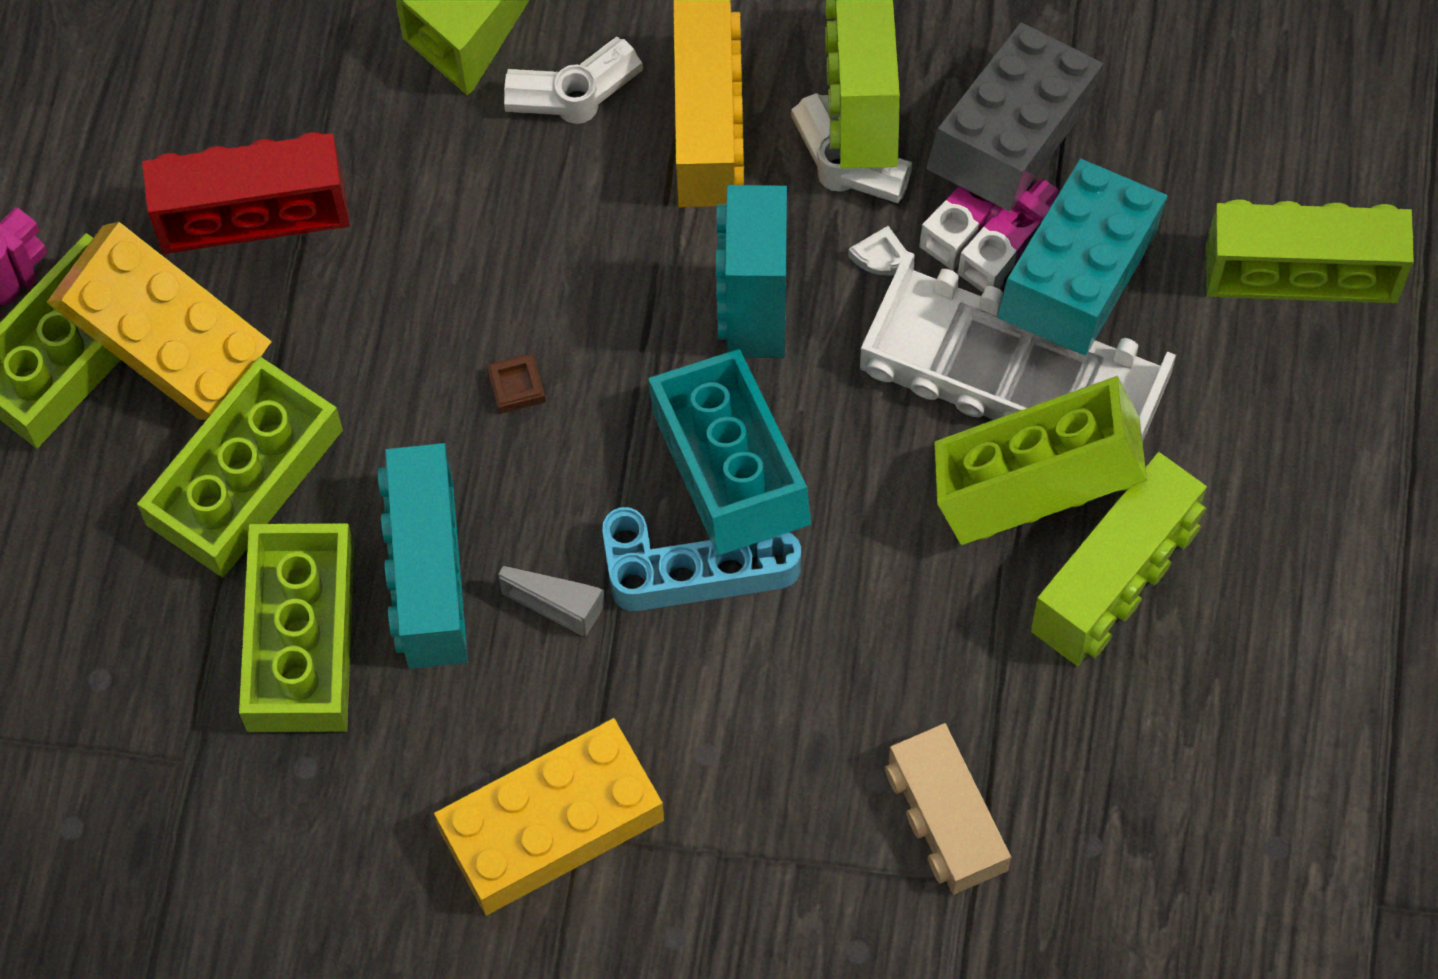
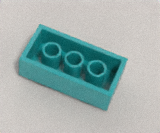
M1080 158L1009 275L997 318L1086 356L1155 237L1168 195Z
M727 185V204H717L716 298L718 340H727V353L740 349L744 358H785L787 186Z
M740 349L648 378L654 418L718 556L811 525L807 485Z
M445 443L385 449L387 467L378 468L380 495L384 499L385 513L381 514L384 543H387L389 560H385L387 589L390 590L392 606L388 607L391 637H394L396 653L405 654L409 669L468 663L454 485Z

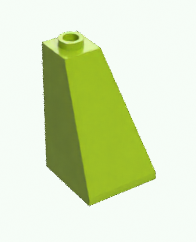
M395 0L403 40L466 95L475 89L529 0Z

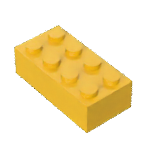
M674 0L678 207H706L727 204V185H744L740 12H731L730 0Z
M120 222L106 224L101 227L46 302L199 420H207L272 342Z
M614 718L434 813L438 829L485 916L664 821L663 803Z

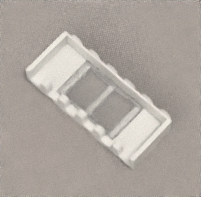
M905 251L861 347V370L866 371L877 380L883 382L892 381L907 387L923 398L929 400L940 398L953 403L958 410L972 417H982L983 415L993 420L1118 375L1140 418L1143 442L1171 376L1176 358L1175 354L1167 352L1160 366L1137 357L1138 344L1131 339L1121 338L1117 348L1094 341L1089 352L1084 356L997 318L1003 297V292L1000 289L986 286L982 296L958 288L959 276L952 270L941 269L937 279L913 270L915 254Z

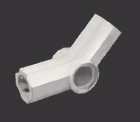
M616 36L580 65H569L559 72L508 69L504 87L505 112L560 115L561 118L570 123H585L596 114L598 104L643 71V64L634 48L625 39H619ZM573 91H581L586 93L585 95L577 98L567 96L569 93Z
M815 93L803 98L796 107L791 109V117L818 167L819 181L824 187L838 192L852 188L895 203H899L903 199L912 172V162L898 158V167L840 169V164L830 162L840 159L839 149H830V120H838V117H829L828 95Z

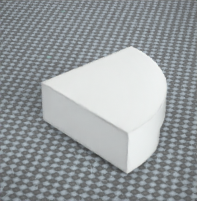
M887 226L849 248L848 257L857 266L870 273L892 276L895 275L906 249L890 227Z

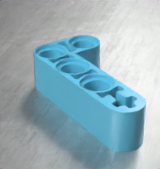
M620 507L611 511L603 522L602 532L612 596L616 604L627 611H642L783 589L797 581L801 573V545L799 540L790 532L718 556L711 540L650 549L645 519L637 510L629 507ZM623 530H630L638 535L637 538L629 543H620L613 538L618 532ZM782 555V559L786 563L776 564L773 556ZM752 557H757V567L759 569H752ZM734 560L739 562L743 568L736 573L727 574L722 572L718 566L725 561ZM678 568H687L694 573L686 581H676L669 576L672 571ZM631 575L642 577L645 580L644 584L636 589L625 588L620 583L624 578Z

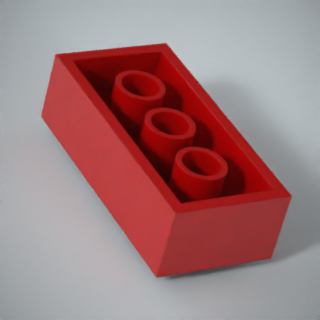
M311 132L305 133L296 139L283 141L263 139L255 141L249 146L235 148L215 146L207 148L201 153L187 155L167 153L153 160L142 161L147 211L163 254L350 227L344 176L333 133L323 135Z

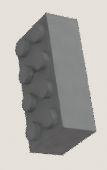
M1021 22L938 127L926 169L1010 212L1091 103L1104 63Z

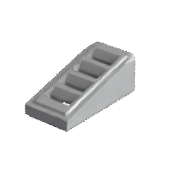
M503 566L498 573L503 595L581 636L588 635L605 605L604 590L598 587Z

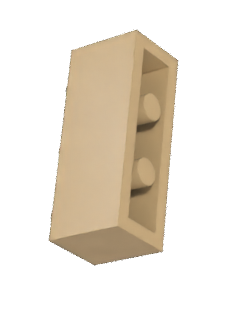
M946 723L890 746L889 765L885 766L888 781L896 794L904 793L911 809L906 811L907 819L915 836L918 839L925 836L933 854L928 855V861L938 883L947 882L954 895L1007 872L1011 855Z

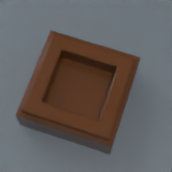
M533 353L486 365L499 414L546 402Z

